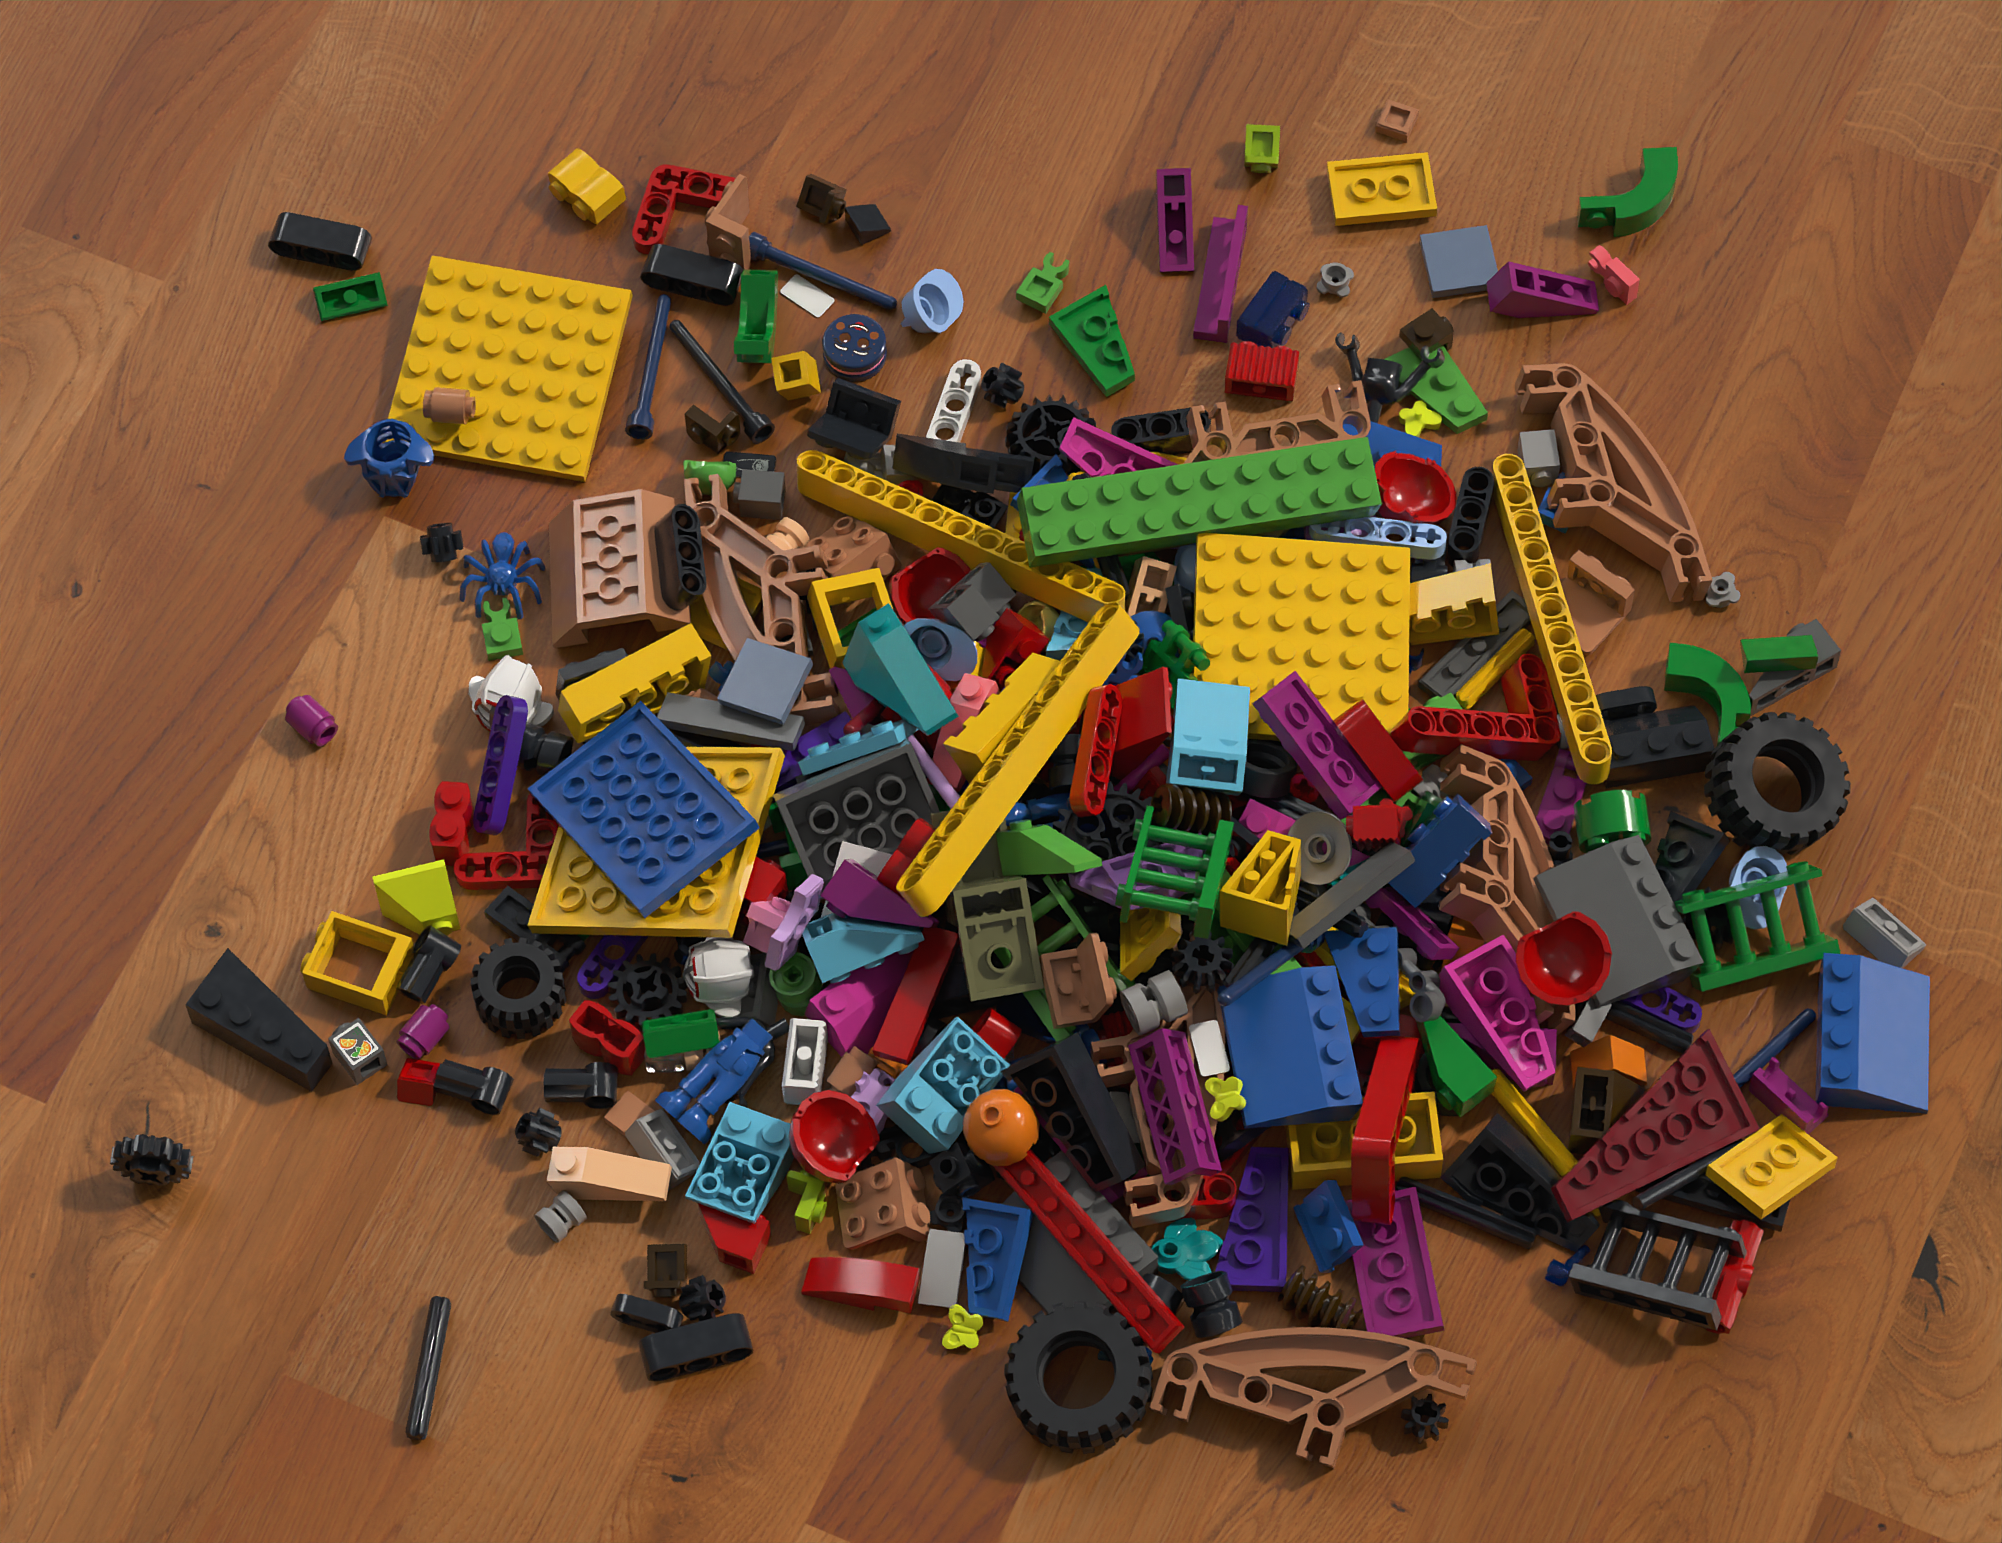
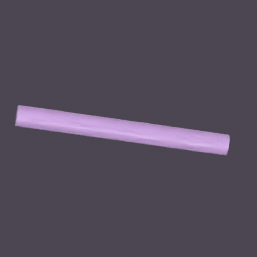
M913 734L910 735L907 739L912 744L924 774L950 809H952L960 796Z

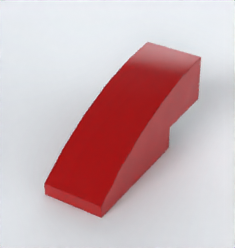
M814 1257L810 1259L801 1293L802 1295L872 1311L875 1310L876 1306L910 1314L920 1280L919 1268L868 1259Z

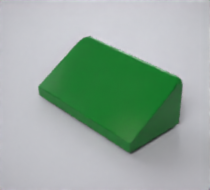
M380 272L313 287L321 321L388 306Z
M1812 635L1740 639L1744 673L1816 669L1818 652Z
M712 1009L642 1022L648 1058L712 1048L720 1042L715 1011Z

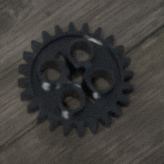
M1108 782L1102 812H1105L1107 815L1112 840L1116 841V854L1119 857L1126 855L1124 851L1127 848L1136 847L1137 841L1132 840L1136 819H1144L1146 807L1150 806L1152 797L1150 796L1141 801V789H1136L1130 795L1127 793L1126 783H1123L1119 791H1114L1112 782ZM1069 797L1067 799L1069 810L1059 808L1058 818L1061 821H1053V829L1096 856L1104 857L1106 860L1112 859L1111 845L1108 838H1105V825L1100 814L1082 818L1076 816L1070 806ZM1125 814L1130 816L1132 820L1128 823H1119L1115 820V817ZM1084 824H1093L1097 829L1086 833L1081 831L1079 827ZM1148 840L1147 847H1154L1164 843Z

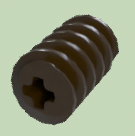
M1166 783L1157 788L1150 806L1154 807L1151 824L1154 826L1177 829L1184 832L1189 831L1195 834L1201 833L1208 836L1209 833L1215 834L1219 820L1231 821V801L1222 792Z
M1301 1265L1287 1280L1278 1297V1302L1283 1300V1309L1291 1311L1296 1307L1295 1317L1303 1319L1308 1316V1325L1311 1327H1316L1321 1323L1320 1328L1353 1329L1363 1310L1360 1309L1358 1312L1354 1310L1356 1298L1352 1297L1345 1304L1342 1303L1343 1290L1339 1289L1332 1296L1329 1295L1331 1283L1327 1281L1318 1288L1316 1284L1319 1275L1314 1273L1307 1280L1304 1279L1306 1267Z

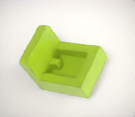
M1246 124L1244 167H1251V172L1271 173V168H1278L1280 126Z
M789 1170L787 1175L788 1190L802 1195L795 1213L796 1230L811 1234L815 1222L820 1224L825 1215L827 1202H824L826 1196L825 1183L805 1170L800 1172Z

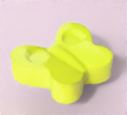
M1419 400L1415 402L1412 409L1404 408L1400 410L1399 422L1405 425V433L1419 437L1424 428L1439 429L1442 423V416L1435 411L1427 409L1426 403Z
M1231 1076L1226 1081H1223L1219 1078L1211 1077L1205 1082L1206 1090L1216 1100L1210 1110V1115L1213 1119L1224 1121L1231 1115L1233 1110H1242L1246 1106V1100L1240 1095L1243 1087L1240 1079Z
M954 1304L950 1306L949 1319L952 1323V1328L943 1335L942 1345L946 1349H954L962 1345H966L971 1349L976 1348L979 1343L977 1331L983 1326L982 1317L979 1314L969 1315L961 1305Z

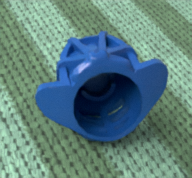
M386 419L377 422L356 437L348 445L344 459L347 465L350 466L361 464L364 479L367 480L368 484L380 497L402 496L406 498L416 481L419 467L430 466L434 461V453L428 442L411 425L396 419ZM394 438V440H392V441L382 443V442H384V441H386V440H388V439Z

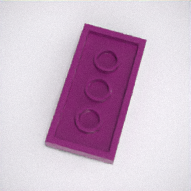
M1296 671L1292 672L1252 703L1259 712L1261 719L1269 725L1281 741L1283 748L1290 753L1303 770L1305 777L1312 782L1324 798L1326 805L1340 820L1353 812V806H1360L1383 787Z
M1416 1187L1395 1191V1209L1391 1225L1354 1221L1364 1244L1352 1256L1367 1332L1410 1338L1445 1331ZM1352 1200L1345 1201L1352 1216Z

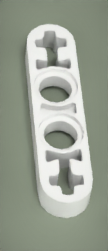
M963 359L957 361L951 367L926 438L939 439L935 435L936 432L941 428H949L955 432V435L947 441H961L981 386V370L976 362ZM965 373H970L971 377L967 378L964 385L965 390L960 388V377H963ZM958 399L963 401L965 406L962 410L955 412L949 410L946 404L950 400Z

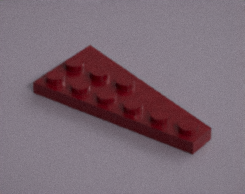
M1710 1029L1704 1031L1551 1188L1567 1222L1760 1129Z

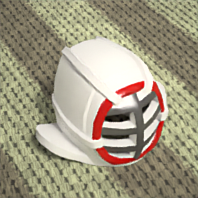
M506 655L493 667L486 678L475 676L470 680L468 694L472 701V711L475 713L479 723L491 732L496 705L504 695L523 698L528 705L527 723L541 727L552 718L554 714L553 705L541 701L542 686L539 684V680L529 663L526 665Z
M733 936L732 938L707 937L704 942L690 946L689 956L683 972V977L692 997L698 1002L705 1003L720 1018L737 1017L739 1015L741 999L748 995L750 979L754 977V967L750 963L749 946L742 941L734 940Z

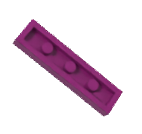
M1238 205L1235 219L1213 217L1193 339L1228 342L1247 232L1248 206Z
M1161 1028L1128 1045L1164 1183L1166 1185H1173L1194 1174L1211 1177L1221 1172L1222 1168L1185 1032ZM1154 1045L1156 1058L1152 1068H1150L1145 1063L1143 1050ZM1158 1079L1162 1080L1165 1086V1093L1161 1103L1155 1100L1153 1093ZM1167 1113L1173 1116L1175 1123L1170 1137L1166 1136L1163 1130V1123ZM1177 1148L1182 1151L1186 1166L1174 1171L1172 1159Z

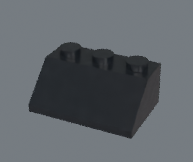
M1695 705L1603 720L1612 747L1610 771L1608 778L1604 781L1605 788L1704 772L1706 765L1711 762L1710 755L1715 748L1706 718Z

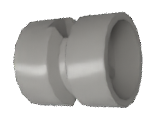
M1169 970L1149 978L1147 986L1138 983L1120 991V999L1124 1011L1138 1035H1143L1158 1028L1162 1019L1166 1022H1171L1188 1014L1184 995Z

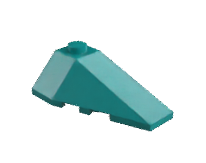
M889 603L858 622L842 663L860 691L870 694L884 707L888 706L897 712L902 719L928 736L959 717Z

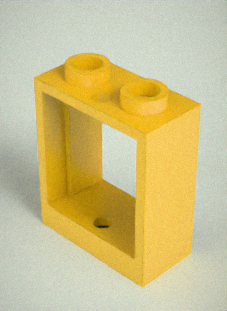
M879 568L817 580L811 583L807 600L830 669L833 667L846 669L842 662L849 646L842 647L829 606L873 597L877 610L888 603L892 607Z
M331 911L327 921L321 922L315 936L316 944L312 953H306L301 963L300 972L303 975L306 988L387 1016L399 991L396 989V986L414 956L412 938ZM340 937L389 953L371 991L323 975Z

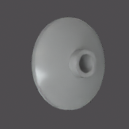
M1310 812L1298 818L1290 828L1287 836L1301 839L1300 879L1314 885H1324L1337 880L1346 871L1352 856V841L1350 835L1346 832V826L1339 818L1328 812ZM1324 842L1327 844L1326 854L1322 851V844Z

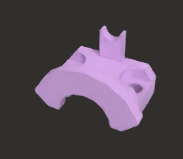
M875 1068L870 1075L863 1072L861 1079L855 1082L856 1091L851 1098L863 1105L873 1118L878 1134H880L884 1129L888 1116L876 1105L890 1087L885 1085H892L895 1079L881 1069Z

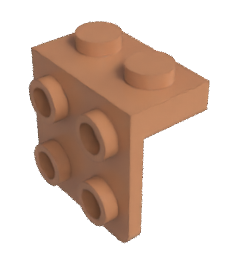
M739 174L734 182L730 181L725 186L722 199L716 207L712 206L709 209L704 224L707 229L706 243L708 244L709 256L732 261L740 265L743 270H749L752 266L749 230L741 224L748 216L750 208L747 177Z
M851 516L840 518L834 523L833 527L821 536L813 538L806 545V547L821 546L828 563V569H823V571L829 578L879 568L883 580H885L902 567L888 535L872 525ZM857 600L851 601V602H846V603H843V604H845L846 606L849 607L850 605H852V604H853L854 602H856Z
M1578 550L1570 558L1568 574L1561 585L1583 655H1591L1631 611L1635 589L1632 588L1625 578L1615 576L1606 570L1598 559L1593 556H1587Z
M1098 933L1088 934L1076 949L1046 953L1039 956L1043 984L1054 1029L1097 1022L1111 1007L1113 999H1116V985L1114 979L1108 976L1106 968L1108 951L1106 944L1100 942Z
M895 1157L853 1174L845 1183H836L842 1238L846 1248L854 1250L895 1233L902 1234L917 1242L928 1239L930 1213L926 1207L924 1196L925 1179L921 1169Z

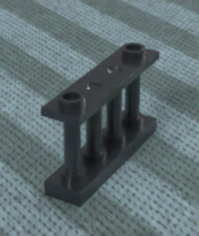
M1613 1200L1598 1207L1604 1223H1607L1592 1264L1587 1266L1573 1264L1569 1278L1575 1294L1717 1331L1722 1317L1717 1302L1712 1296L1728 1255L1745 1259L1747 1251L1742 1235L1728 1227H1719L1717 1229L1646 1210L1638 1211L1635 1207L1622 1200ZM1623 1227L1642 1232V1236L1627 1273L1621 1276L1607 1272L1606 1268ZM1657 1237L1677 1241V1246L1662 1283L1655 1285L1642 1281L1641 1277ZM1697 1246L1712 1250L1713 1254L1698 1292L1690 1294L1678 1291L1677 1285L1692 1247Z

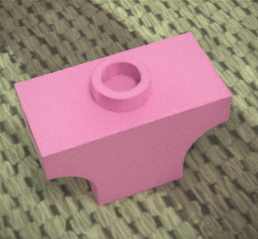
M773 897L772 901L751 903L746 915L749 918V926L743 943L767 953L770 937L780 926L791 902Z

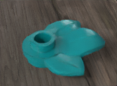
M1182 1218L1167 1226L1164 1239L1158 1240L1151 1249L1158 1256V1271L1164 1274L1177 1273L1183 1279L1189 1281L1198 1276L1211 1273V1269L1206 1261L1219 1253L1223 1240L1213 1232L1206 1230L1197 1231L1195 1219Z

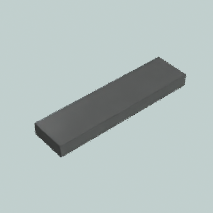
M1511 590L1496 605L1499 634L1461 639L1419 680L1418 687L1431 698L1436 696L1441 698L1449 693L1456 697V692L1520 629H1526L1531 624L1525 600Z
M667 692L657 716L668 729L781 748L789 751L795 750L805 726L803 716L789 714L784 725L721 705L719 701Z
M1392 841L1294 916L1288 941L1301 948L1307 947L1413 864L1415 859L1411 851Z

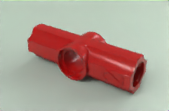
M1744 1219L1741 1221L1733 1220L1730 1228L1742 1235L1747 1251L1745 1259L1728 1255L1712 1296L1717 1302L1722 1319L1717 1331L1708 1328L1706 1330L1716 1334H1729L1733 1327L1741 1298H1745L1755 1268L1752 1265L1764 1232L1756 1223Z

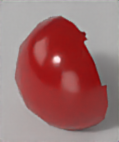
M1395 450L1384 454L1375 464L1374 468L1382 502L1378 513L1382 518L1438 526L1456 508L1457 493L1453 481L1443 468L1436 464V461H1432L1428 457L1423 459L1412 454L1396 453Z
M937 547L891 577L889 582V598L894 612L903 625L917 618L936 619L928 609L971 571L958 555L944 548Z
M1573 911L1538 930L1520 937L1517 945L1516 964L1520 979L1533 995L1550 1004L1569 1006L1584 1002L1601 990L1609 975L1613 954L1608 936L1598 923L1581 912Z
M832 1090L813 1093L801 1102L791 1118L788 1137L792 1154L803 1170L821 1181L838 1184L847 1182L856 1172V1167L879 1143V1134L873 1118L862 1104L844 1093Z

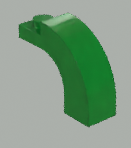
M1677 147L1643 148L1640 162L1641 182L1633 190L1614 196L1580 197L1577 212L1578 227L1602 228L1604 226H1612L1613 237H1620L1637 233L1654 224L1665 213L1673 198L1678 172Z
M743 270L741 274L739 329L734 339V354H737V362H772L777 321V270Z
M1669 644L1664 691L1693 694L1710 704L1718 718V746L1725 737L1750 719L1751 704L1747 688L1736 670L1727 661L1713 652L1693 645Z

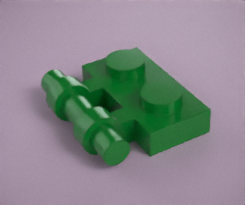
M1168 620L1162 625V631L1166 634L1162 641L1151 639L1142 656L1143 666L1138 673L1143 675L1161 667H1168V678L1172 684L1170 707L1174 709L1177 679L1198 681L1191 673L1193 668L1196 666L1200 671H1204L1210 666V660L1206 657L1205 649L1199 643L1192 642L1189 639L1190 634L1183 626L1176 625L1172 620ZM1178 648L1182 651L1179 658L1175 656Z

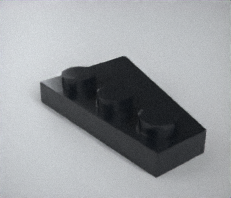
M1670 811L1667 820L1669 829L1666 837L1660 839L1657 848L1660 854L1655 867L1672 901L1676 902L1683 900L1682 895L1684 893L1696 890L1730 840L1724 832Z

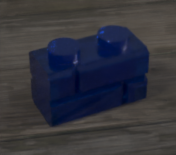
M1272 271L1237 320L1236 336L1238 339L1253 342L1258 347L1261 345L1271 348L1278 345L1284 346L1291 336V326L1296 320L1301 322L1309 310L1310 303L1307 302L1308 289L1306 286L1294 280L1290 281L1288 277L1277 271Z

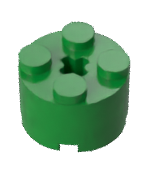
M1631 790L1599 792L1590 795L1591 802L1582 805V799H1580L1573 806L1579 849L1585 854L1611 842L1636 835L1641 837L1645 846L1651 842L1646 797L1640 792L1639 798L1632 797Z

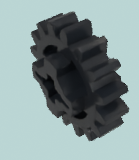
M656 953L651 954L649 961H644L641 954H637V963L633 965L629 961L624 960L625 971L614 970L613 976L616 982L608 983L609 993L612 994L609 996L610 1007L615 1008V1017L621 1019L626 1016V1022L632 1025L635 1022L639 1023L641 1032H643V1021L672 1016L673 1013L677 1015L683 1014L681 1003L688 1002L687 991H685L688 987L684 977H681V968L679 965L671 968L670 958L668 957L664 958L661 963L657 962ZM666 981L672 986V994L668 993V989L665 988ZM625 991H627L628 996L631 997L630 1005L626 1002L624 998Z
M141 1134L136 1135L135 1139L123 1137V1141H115V1145L112 1147L110 1164L113 1165L114 1171H121L122 1177L130 1176V1180L135 1183L165 1186L169 1184V1181L178 1184L181 1182V1179L189 1178L192 1170L193 1156H191L190 1149H182L183 1144H174V1141L168 1137L158 1138L154 1135L147 1136Z

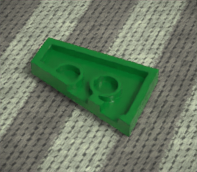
M1106 285L1049 316V325L1105 397L1135 381V372L1125 341L1122 339L1118 320L1112 308Z

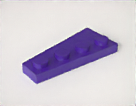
M1251 1147L1215 1272H1227L1233 1291L1281 1292L1286 1283L1289 1148Z

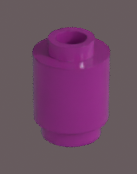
M297 696L287 705L285 721L310 744L315 743L317 746H324L337 733L338 725L335 723V718L312 696Z
M431 1004L430 1007L421 1005L399 1031L400 1037L396 1041L397 1045L406 1054L417 1060L423 1055H428L450 1028L446 1022L448 1019L447 1014L436 1005Z

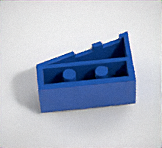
M1459 794L1452 800L1448 796L1445 797L1433 810L1436 817L1426 827L1421 823L1410 834L1408 840L1411 844L1406 849L1411 851L1415 861L1388 882L1415 908L1446 879V875L1459 861L1462 863L1470 855L1469 851L1481 838L1486 840L1492 834L1490 823Z

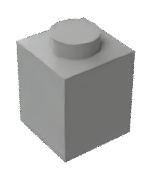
M1555 430L1520 432L1517 449L1518 457L1522 459L1525 465L1530 485L1545 487L1554 484L1555 479L1559 476L1560 469Z

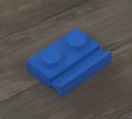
M1325 1180L1303 1199L1304 1202L1301 1205H1296L1293 1209L1320 1273H1331L1337 1264L1345 1262L1362 1248L1364 1244L1337 1181Z

